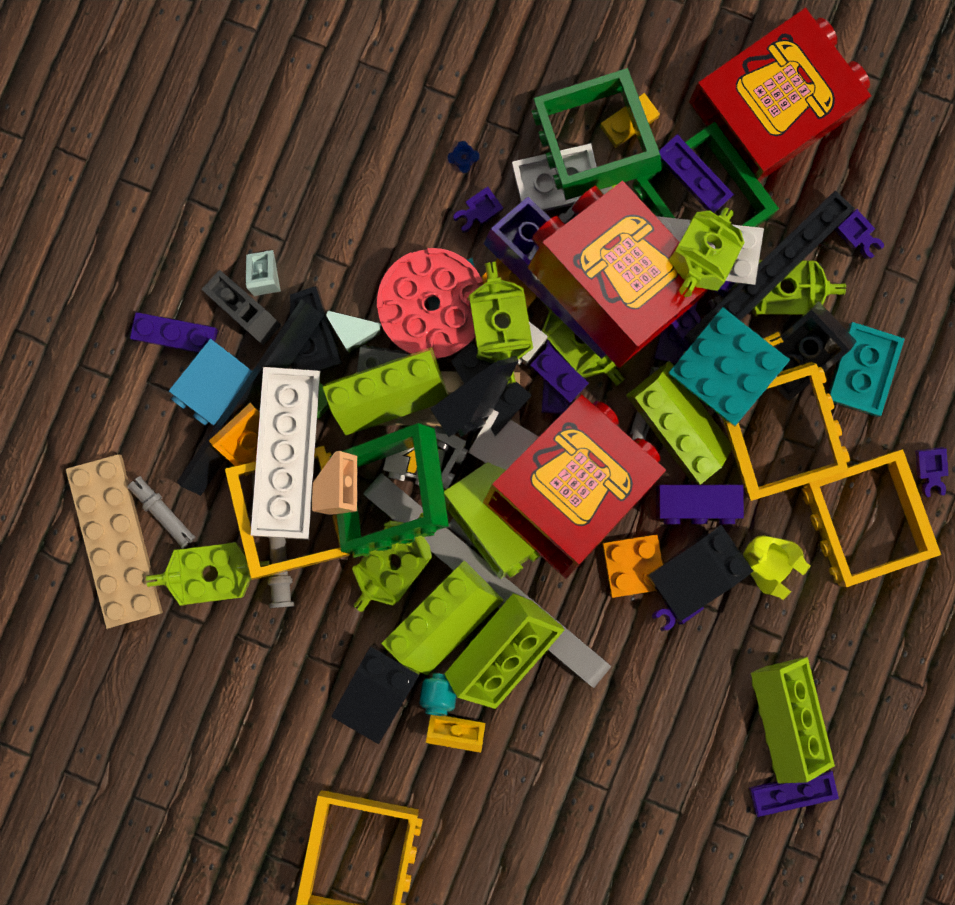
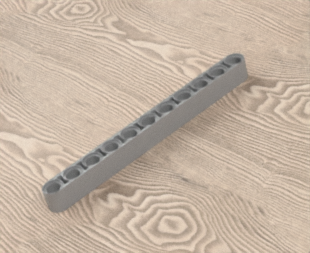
M382 473L376 477L363 493L394 521L406 523L418 519L420 514L423 513L422 507ZM448 528L437 530L434 536L424 537L430 545L431 552L451 569L455 570L465 560L504 599L498 606L499 609L513 593L532 600L506 577L499 579L486 560ZM563 626L565 631L548 650L594 688L612 666Z

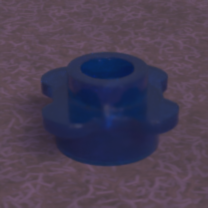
M460 141L453 152L448 154L447 159L450 164H455L459 167L461 173H468L470 166L479 160L480 155L466 141ZM465 155L466 159H462L461 156Z

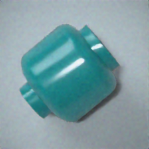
M434 673L432 678L425 679L422 682L419 704L425 709L426 714L447 716L448 712L455 709L457 696L445 674Z

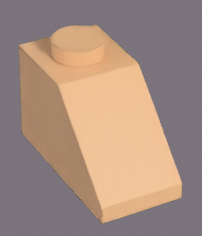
M336 451L313 482L312 511L328 515L357 511L356 455L342 451Z

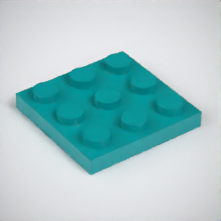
M722 307L668 374L735 427L790 359Z

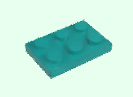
M851 322L847 331L857 342L847 354L838 360L828 393L835 404L880 417L905 338Z

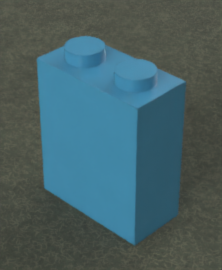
M210 339L170 388L169 392L173 394L170 399L183 409L186 405L195 411L193 416L202 424L207 425L210 422L214 425L226 411L252 370Z

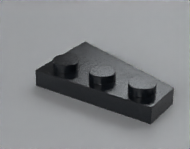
M473 343L463 348L451 361L464 384L492 364L477 358L478 350ZM517 382L506 385L494 408L498 412L491 426L495 437L532 396Z

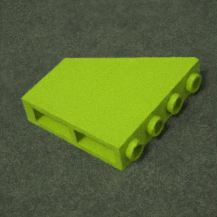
M487 462L444 491L446 509L498 578L502 579L506 575L511 578L523 569L521 564L528 559L534 562L541 556L483 503L491 485L506 471Z

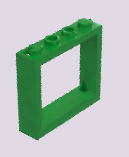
M628 68L534 98L536 109L531 111L535 126L541 125L542 131L538 132L543 148L548 146L549 152L545 153L550 169L555 168L557 173L553 175L555 187L557 190L562 189L565 200L582 196L594 186L601 190L617 185L621 181L627 182L661 171L660 152ZM621 93L643 153L568 176L548 116Z
M713 122L685 142L693 150L705 141L758 214L742 226L758 227L779 210L778 206L716 122ZM661 162V171L666 169V166ZM661 171L634 179L632 184L634 188L632 189L655 216L675 218L648 181Z
M417 423L342 451L357 456L358 468L414 447L424 517L361 537L358 507L356 512L337 514L341 552L353 554L354 558L359 556L367 557L371 551L389 550L396 543H412L415 541V537L434 536L437 530L449 527L435 428Z

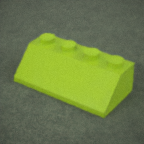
M432 347L334 380L323 386L331 412L345 435L434 406L449 395Z
M668 361L626 396L689 480L701 485L722 468L732 450L731 444L699 399L668 374L674 367Z
M464 560L381 644L401 664L428 675L504 599Z
M513 593L445 672V676L457 698L496 709L565 629L532 600Z
M808 657L765 666L751 672L752 686L756 693L759 715L763 721L766 733L765 739L769 746L772 768L776 774L777 782L807 783L834 767L833 756Z

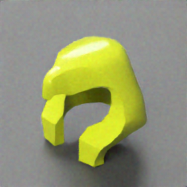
M766 535L755 537L747 545L743 553V557L753 569L751 575L759 589L765 594L779 597L782 600L791 591L781 582L790 574L792 569L794 568L802 575H805L811 566L805 561L803 550L795 542Z

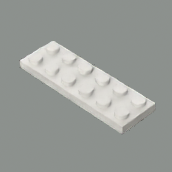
M263 367L251 536L309 539L320 371Z

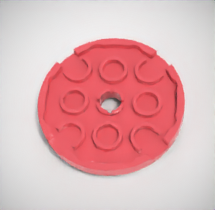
M427 248L426 250L410 252L398 259L388 269L379 286L377 308L381 325L390 340L408 354H413L432 347L436 359L446 358L459 353L475 339L470 301H467V298L476 289L484 285L483 280L470 262L452 251L440 248ZM429 297H437L440 300V307L435 311H428L424 305L425 300Z

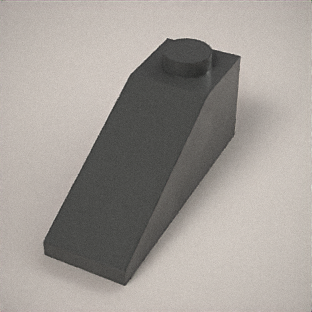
M221 270L201 289L262 345L281 327V324Z

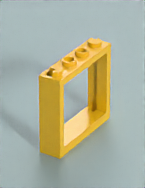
M809 362L781 371L767 389L809 376L835 463L758 487L739 423L734 427L722 417L744 490L750 501L849 471L846 462L850 461V457L846 447H841L839 440L842 430L838 420H833L831 410L834 409V403L831 395L825 393L823 383H826L825 373L822 367H818L815 363Z
M324 446L315 448L314 459H318L320 471L325 467L331 456L330 452L326 453ZM256 462L225 469L251 580L350 555L349 553L341 552V548H336L260 567L239 476L255 473ZM333 514L332 519L340 547L337 514Z
M903 449L849 466V471L803 485V499L807 505H810L813 513L810 516L812 525L816 531L819 530L822 541H820L821 550L824 556L829 558L832 566L829 568L830 575H833L838 586L849 587L941 555ZM887 464L919 552L851 575L820 486Z
M321 790L317 797L296 905H359L312 895L330 804L408 819L392 905H406V903L401 902L403 892L409 893L412 875L407 874L409 863L414 864L417 847L412 846L414 835L420 836L423 819L417 818L419 809Z

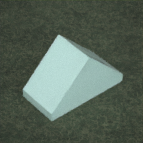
M273 250L246 255V286L254 296L281 291Z
M327 311V318L349 353L382 334L383 327L380 323Z

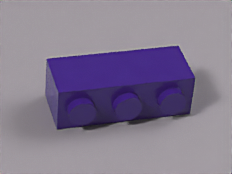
M743 485L656 486V519H664V524H680V519H691V524H708V519H719V524H736L735 519L744 518Z

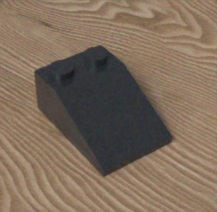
M818 301L777 338L782 337L783 343L773 347L790 359L782 371L812 362L817 364L818 367H822L825 372L847 354L857 341ZM809 376L774 387L789 402L811 382Z
M516 356L494 362L430 408L448 437L456 434L462 437L469 432H475L486 424L484 419L492 414L519 362Z
M720 525L706 531L648 574L647 577L677 621L681 622L734 587L751 574L753 569L725 529Z
M372 644L331 717L379 744L420 672L401 664L392 654Z

